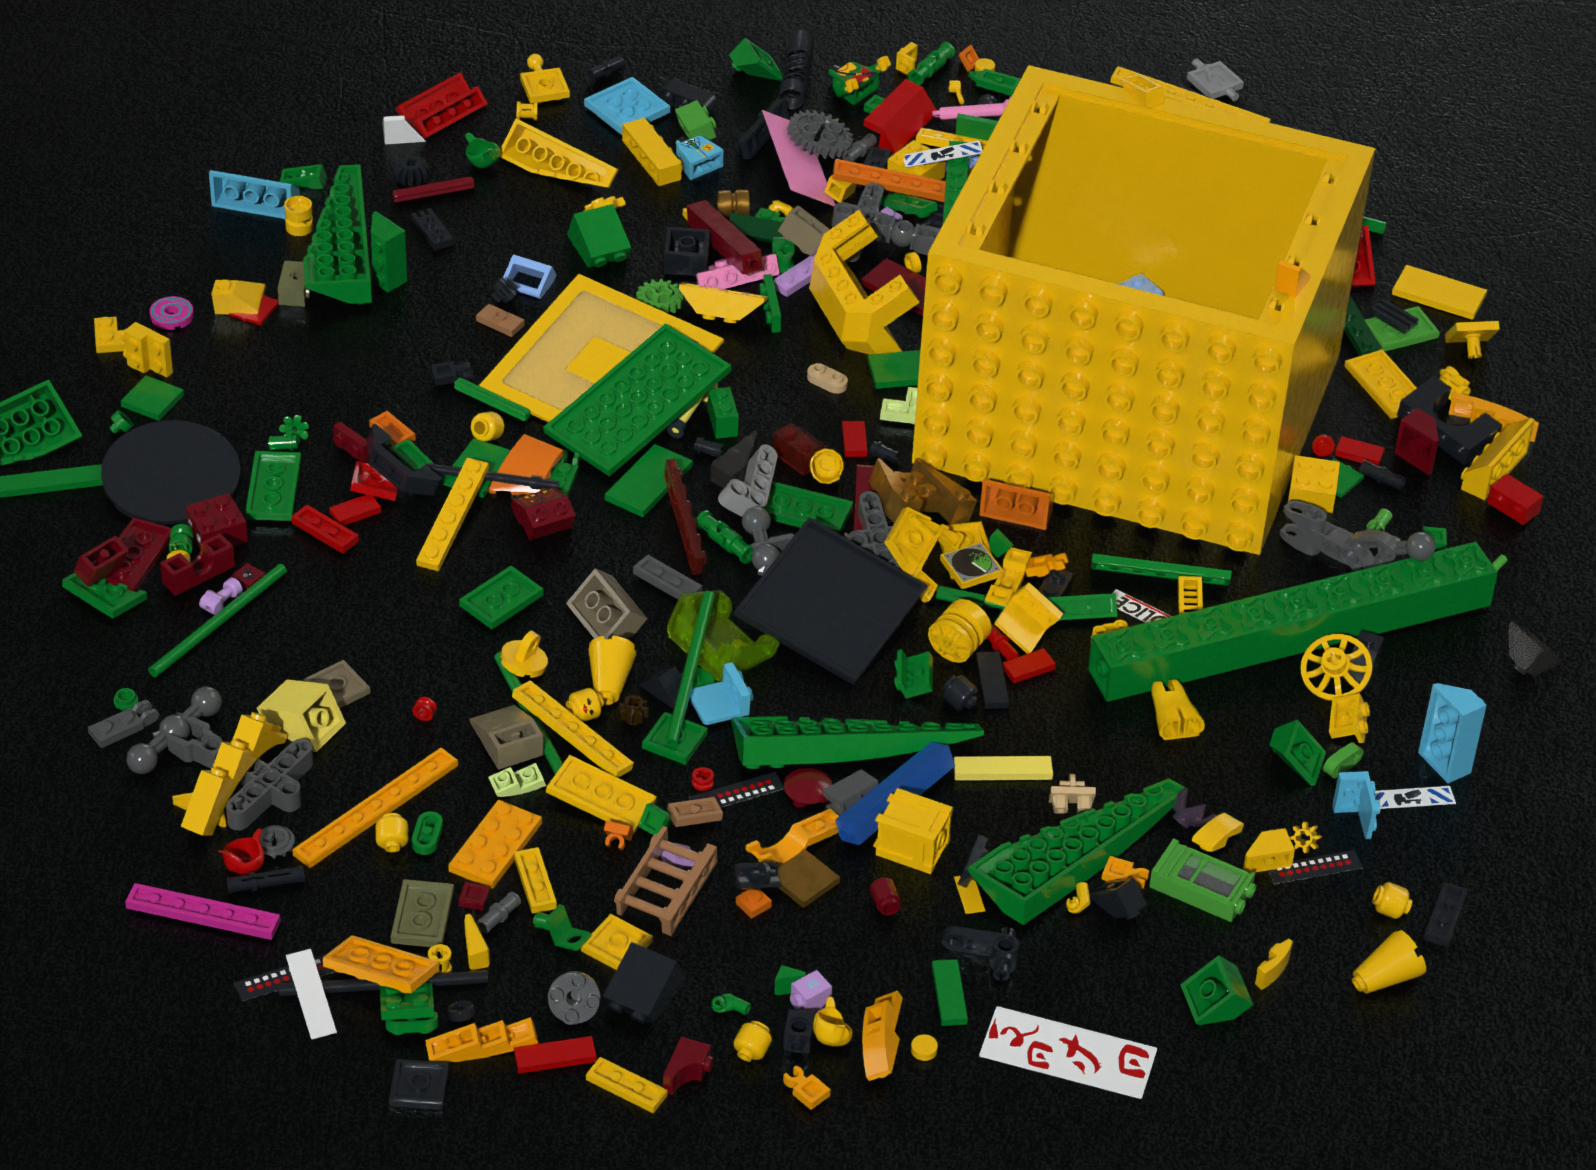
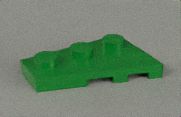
M73 573L64 578L62 582L63 588L112 619L147 600L146 591L139 590L134 592L128 590L127 585L119 583L116 586L107 583L106 578H101V580L94 582V585L91 584L89 587Z

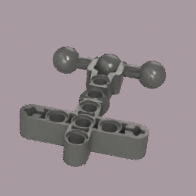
M869 183L865 186L857 206L846 202L835 204L831 222L832 227H835L854 212L860 210L878 236L875 241L890 243L892 240L899 247L910 245V250L913 249L927 256L941 229L916 224V227H914L907 220L896 222L897 218H892L888 214L879 212L884 189L877 183ZM863 248L846 259V261H857L861 256Z
M872 491L863 492L859 497L857 510L863 530L853 531L850 534L844 533L843 537L900 569L884 543L893 526L887 525L880 497ZM754 506L748 508L743 514L742 526L746 532L754 537L755 542L751 544V548L754 550L751 560L754 567L759 570L758 575L763 576L780 552L793 538L794 534H785L768 539L766 531L771 524L770 515L764 508Z
M204 686L197 689L192 695L191 706L183 713L176 712V715L165 717L160 723L159 731L153 733L154 739L150 743H140L130 748L126 758L128 767L138 774L151 772L157 765V755L168 746V750L183 761H195L212 768L223 741L219 736L210 731L208 723L198 718L200 716L209 717L219 711L222 704L220 693L213 687ZM189 733L198 738L186 741L189 737ZM297 739L293 741L269 764L260 759H257L240 780L243 788L226 804L227 824L231 829L244 830L272 804L286 812L299 809L301 806V791L298 780L313 766V749L309 740Z

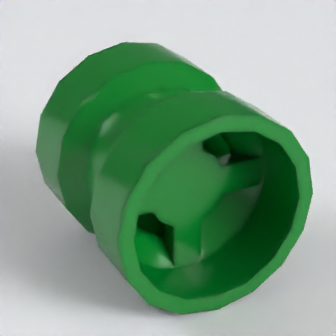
M178 524L172 527L170 532L171 540L169 542L170 552L175 550H184L189 554L192 552L194 531L190 526Z

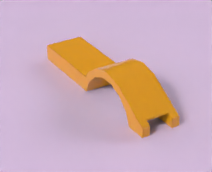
M830 808L793 824L790 831L777 844L768 848H761L760 843L756 840L747 844L746 850L752 853L759 862H778L780 867L806 849L807 846L837 834L838 828L835 819L839 815Z

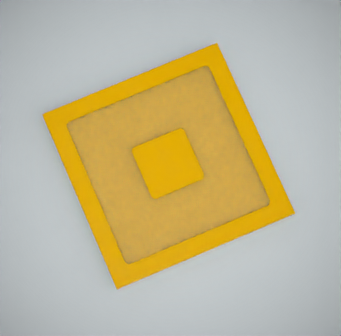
M578 274L479 386L528 408L531 411L530 414L550 422L665 323L713 354L724 342V339Z

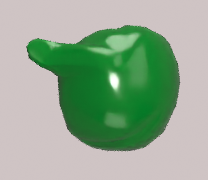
M466 133L465 137L469 142L466 148V156L475 167L488 168L499 159L500 149L496 143L487 142L481 138L477 139L471 133Z

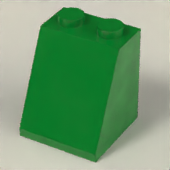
M613 204L573 214L567 235L588 268L593 266L601 267L608 262H621L628 258L631 246Z

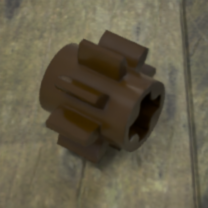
M636 695L625 697V703H619L621 720H625L630 725L642 724L643 717H649L647 700H642L641 697Z

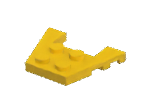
M906 507L900 512L884 543L902 571L928 585L926 592L920 598L926 603L931 600L938 585L921 569L936 541H939L948 551L959 548L965 535L949 530V527L944 524H936L931 521L930 517L910 507Z

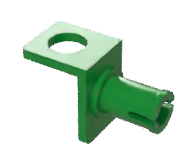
M559 904L550 915L538 912L534 916L533 924H536L534 927L550 931L555 946L578 951L591 938L590 932L572 928L564 905ZM574 936H581V939L577 942H568Z

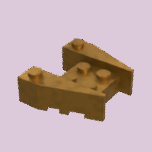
M877 458L869 480L872 489L877 491L881 503H883L884 513L893 523L897 520L902 509L910 507L918 512H939L950 524L969 523L977 500L970 494L969 490L963 488L919 458L915 459L911 473L893 472L880 458Z

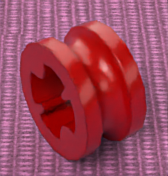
M420 697L414 705L412 712L418 719L429 721L436 712L437 705L430 698Z
M700 767L693 771L692 785L695 789L705 791L713 787L714 773L711 769Z

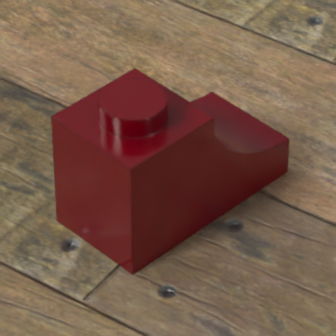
M684 1037L680 1038L663 1075V1088L668 1090V1094L673 1095L676 1089L686 1082L693 1080L702 1081L705 1073L711 1071L714 1057L711 1056V1045Z

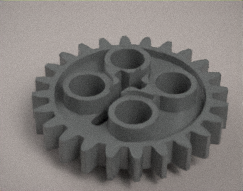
M806 110L805 113L799 111V114L794 113L787 127V135L791 136L790 140L796 141L794 145H801V150L807 149L808 154L813 152L816 157L822 155L825 159L827 156L834 159L836 155L841 158V155L851 148L853 142V134L849 133V128H844L845 123H838V118L832 119L831 114L825 116L824 112L818 114L816 110L813 113L809 110ZM825 127V129H823L818 142H815L820 133L821 128Z

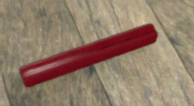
M470 176L394 190L393 199L394 202L398 203L473 189L474 180Z

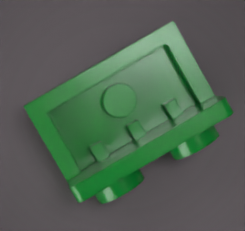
M902 649L897 650V660H895L897 677L894 678L897 690H901L906 699L932 692L933 657L931 653L925 652L907 658Z

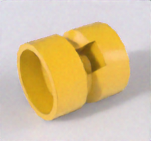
M304 196L288 198L284 203L287 232L294 236H304L311 233L313 230L311 200Z

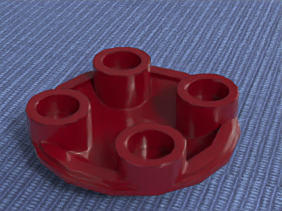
M800 768L791 772L786 777L784 789L789 798L793 800L795 806L805 807L807 804L828 802L829 800L823 796V790L832 785V780L827 774L818 769Z

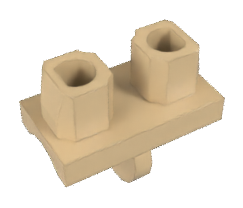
M1069 774V781H1060L1059 786H1051L1049 803H1052L1054 813L1062 814L1067 813L1068 803H1077V813L1080 814L1091 809L1096 795V787H1084V781H1075V774Z

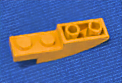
M898 991L876 998L874 1005L867 1007L865 1010L862 1044L865 1073L869 1081L884 1078L892 1073L900 1040L895 1033L903 999Z

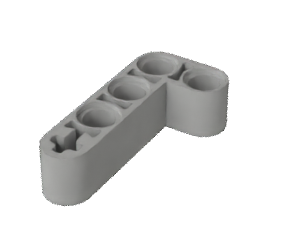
M765 444L761 445L748 462L744 482L732 479L718 496V500L723 507L740 516H743L748 508L754 506L765 507L777 461V453L774 448Z

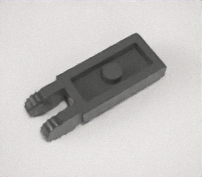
M142 700L137 702L133 708H129L89 726L88 732L100 748H103L144 729V727L152 724V722L154 723L160 714L157 710L151 709L152 705L148 700Z

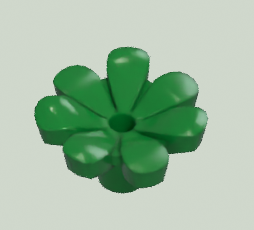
M295 415L293 420L289 416L285 417V424L279 427L280 432H285L284 436H289L290 433L297 435L298 444L300 443V437L307 439L308 433L305 430L309 428L308 423L301 422L302 418L300 415Z

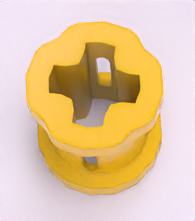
M517 101L516 119L533 118L537 120L538 102H534V104H521V102Z
M443 944L432 946L428 950V958L442 964V971L437 973L452 972V966L449 962L451 958L450 948ZM439 951H440V954H441V958H440V959H438V952H439Z

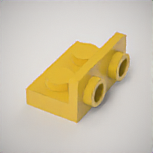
M1360 693L1332 698L1329 733L1332 739L1355 735L1359 743H1364L1365 733H1368L1366 720L1367 716L1370 715L1368 703L1363 701Z

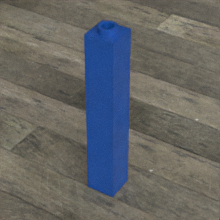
M930 742L835 819L841 840L860 845L878 830V822H875V819L879 813L883 814L890 803L887 802L890 793L894 794L897 788L920 796L954 768L955 764L949 746Z

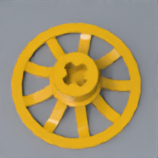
M1331 634L1317 639L1307 648L1301 661V675L1306 687L1316 696L1332 701V698L1360 693L1369 682L1372 674V660L1367 648L1358 639L1344 634ZM1341 640L1339 648H1330L1327 641ZM1348 641L1359 648L1351 654L1344 653ZM1322 644L1325 650L1322 657L1311 654L1316 647ZM1364 654L1366 666L1355 665L1350 661ZM1308 659L1321 664L1319 668L1307 672ZM1348 670L1365 673L1360 684L1353 679ZM1325 673L1322 682L1315 688L1309 678ZM1342 676L1354 688L1342 694L1340 677ZM1331 678H1334L1336 695L1323 692Z

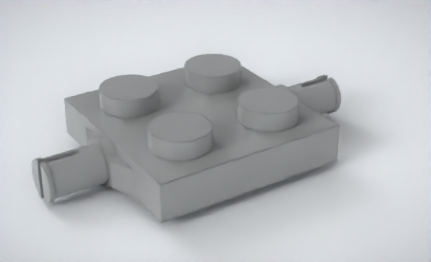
M1198 58L1192 61V65L1197 69L1188 72L1187 79L1204 95L1213 99L1227 95L1232 101L1239 98V94L1235 91L1242 89L1244 82L1221 61L1213 64H1203Z

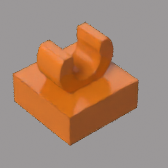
M606 821L604 831L607 834L606 846L611 847L612 841L619 839L618 848L623 850L626 845L625 840L631 841L634 831L628 825Z

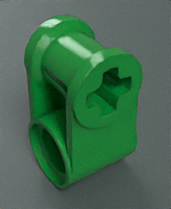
M773 237L772 251L773 254H776L779 272L784 273L794 267L795 244L784 237Z

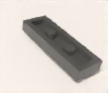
M650 555L644 557L633 567V574L687 605L702 593V585Z

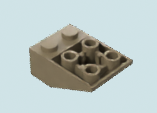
M797 206L788 213L778 232L786 240L797 245L803 253L813 256L817 253L823 234L830 229L803 208Z
M512 705L470 719L471 725L498 770L543 756L542 732L534 719L517 706Z

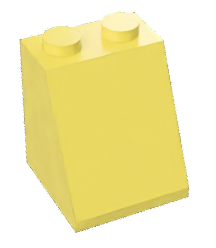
M286 680L257 707L259 714L266 717L265 721L282 727L280 731L288 734L287 739L291 741L297 739L309 740L312 744L313 752H317L346 724L329 685L323 683Z

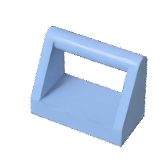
M513 255L503 276L505 280L509 277L513 279L518 272L541 278L538 289L514 282L517 285L514 288L515 291L541 299L554 282L556 273L552 266Z

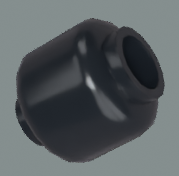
M964 675L952 676L942 688L944 691L943 698L957 711L965 708L970 710L978 701L976 697L978 688Z

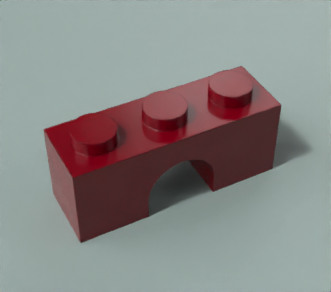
M220 533L200 543V554L192 562H189L181 553L160 562L162 583L175 596L235 567L233 545Z

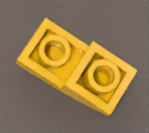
M1222 813L1198 830L1193 836L1192 841L1200 845L1201 849L1213 852L1225 847L1229 837L1241 833L1244 823L1226 813Z
M1287 939L1282 943L1275 944L1269 951L1268 961L1262 962L1257 968L1255 985L1261 990L1273 983L1284 971L1290 958L1292 940Z

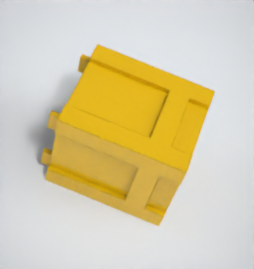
M897 788L895 793H890L887 798V802L890 803L883 814L879 813L875 819V822H878V839H876L873 845L876 848V855L931 874L950 841L953 807Z

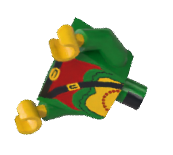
M888 56L879 58L877 63L872 66H863L855 62H849L842 68L833 65L829 70V76L833 77L832 88L837 97H843L855 105L877 90L879 86V73L881 71L884 72L891 65Z

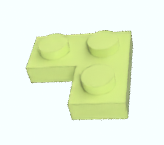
M908 387L906 401L883 398L880 420L915 424L918 388Z

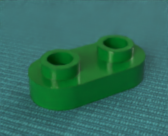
M429 811L418 817L412 836V848L416 853L428 855L437 849L443 829V819L440 814Z
M434 1011V1017L385 1020L386 1030L394 1035L415 1032L427 1034L438 1027V1014Z

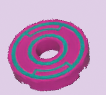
M164 297L154 302L150 307V319H152V323L161 329L175 330L174 327L178 326L183 328L191 323L194 318L193 305L182 297Z

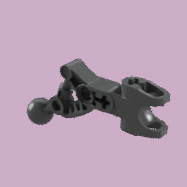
M1290 500L1284 506L1283 512L1295 522V524L1286 523L1280 529V536L1284 541L1308 555H1317L1321 551L1327 556L1349 565L1354 571L1387 564L1398 555L1408 554L1417 561H1425L1433 556L1436 549L1435 540L1430 534L1424 532L1412 534L1407 541H1401L1398 537L1391 536L1384 531L1366 530L1353 534L1327 522L1326 512L1317 506ZM1297 508L1300 509L1302 513H1298L1290 509ZM1292 531L1295 532L1297 535L1292 536L1287 534L1286 532ZM1368 548H1378V553L1375 557Z

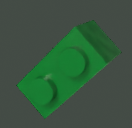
M730 387L710 389L708 391L707 410L716 439L738 436L739 416Z

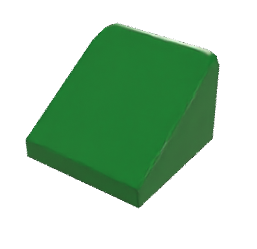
M781 965L775 979V995L791 994V984L806 976V972Z

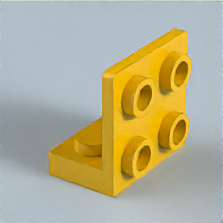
M1027 583L1012 595L996 619L995 625L1023 651L1029 654L1033 651L1046 629L1060 620L1063 613L1034 586Z

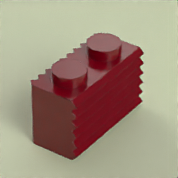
M113 536L79 556L74 573L86 586L90 587L91 584L94 585V582H98L101 578L115 572L119 567L122 568L129 549L117 536Z

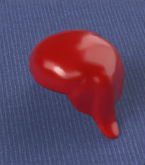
M257 829L252 838L234 840L227 844L223 851L218 850L219 853H222L224 863L230 871L245 875L251 871L256 872L262 867L264 863V851L260 840L262 829Z

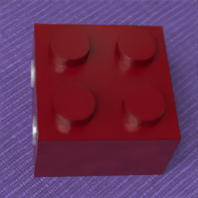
M229 493L185 506L187 525L193 529L194 539L200 549L201 542L219 533L233 546L248 542L246 521Z

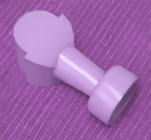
M231 577L223 583V589L219 592L206 591L200 599L199 605L204 610L216 615L223 609V603L229 597H237L242 593V586L238 580Z

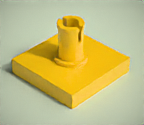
M1499 321L1455 323L1445 334L1446 343L1467 342L1468 358L1472 359L1473 356L1474 359L1482 357L1480 341H1488L1499 330Z

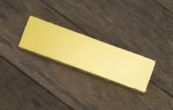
M1051 756L954 757L953 759L955 764V780H1052L1053 778Z

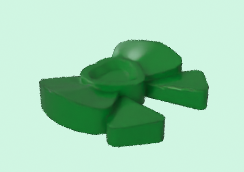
M697 667L692 689L715 683V678L710 672L704 671V668Z

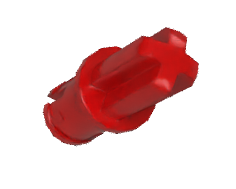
M991 623V633L987 639L991 642L992 648L995 651L999 650L1007 660L1017 658L1019 654L1009 643V638L1003 635Z

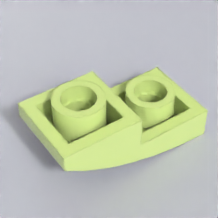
M536 763L514 773L512 768L509 767L488 777L497 797L519 795L546 786Z

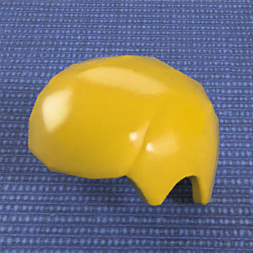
M823 448L814 453L810 460L809 468L813 478L818 482L830 484L840 479L844 469V462L841 455L835 450Z

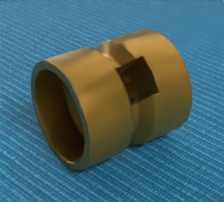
M730 190L718 191V212L725 218H730L731 213L749 216L748 190H736L733 194Z

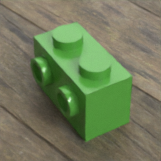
M698 100L675 109L679 124L688 139L703 136L707 140H711L716 137L714 119L709 117L706 107H701Z

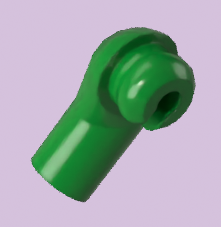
M730 993L716 996L711 1002L713 1010L719 1013L735 1010L747 1015L751 1009V1003Z

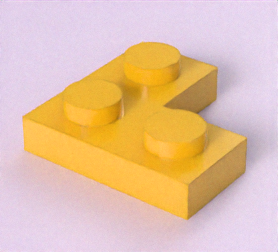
M615 196L606 199L602 197L586 205L584 211L610 204L614 205L615 210H619L626 203L623 197L618 199Z
M117 317L94 318L97 353L124 351L125 341L121 339L124 330L117 329Z

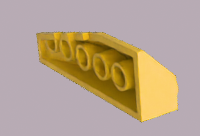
M515 119L500 149L501 158L531 173L605 188L610 187L618 172L617 168L518 119Z

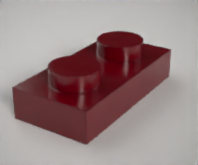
M341 422L333 425L334 443L346 450L354 458L367 463L366 439Z

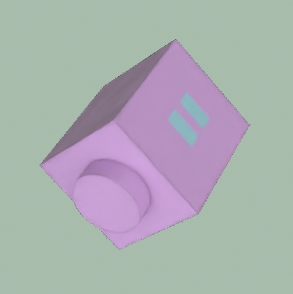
M817 970L791 984L790 1001L793 1007L800 1011L816 1012L826 1006V999L832 995V986Z

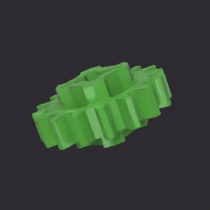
M652 279L650 284L644 282V287H638L636 300L669 314L670 311L676 313V308L681 309L683 294L679 290L677 283L671 285V280L664 282L663 279H660L659 282H656Z

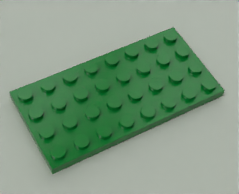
M665 323L543 427L544 433L572 452H578L582 459L610 477L731 372V365Z

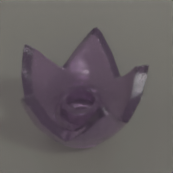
M1186 788L1181 790L1175 797L1173 809L1176 813L1172 817L1186 829L1191 825L1194 828L1200 827L1217 816L1213 813L1203 819L1205 804L1186 808L1188 794Z

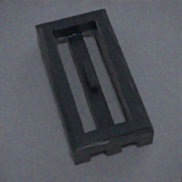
M1385 299L1382 300L1381 304L1378 303L1376 307L1371 308L1370 313L1403 334H1406L1418 325L1419 320Z

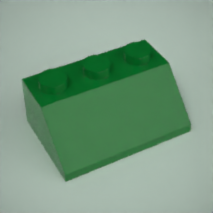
M375 211L372 215L371 225L373 283L386 292H390L407 282L405 230Z

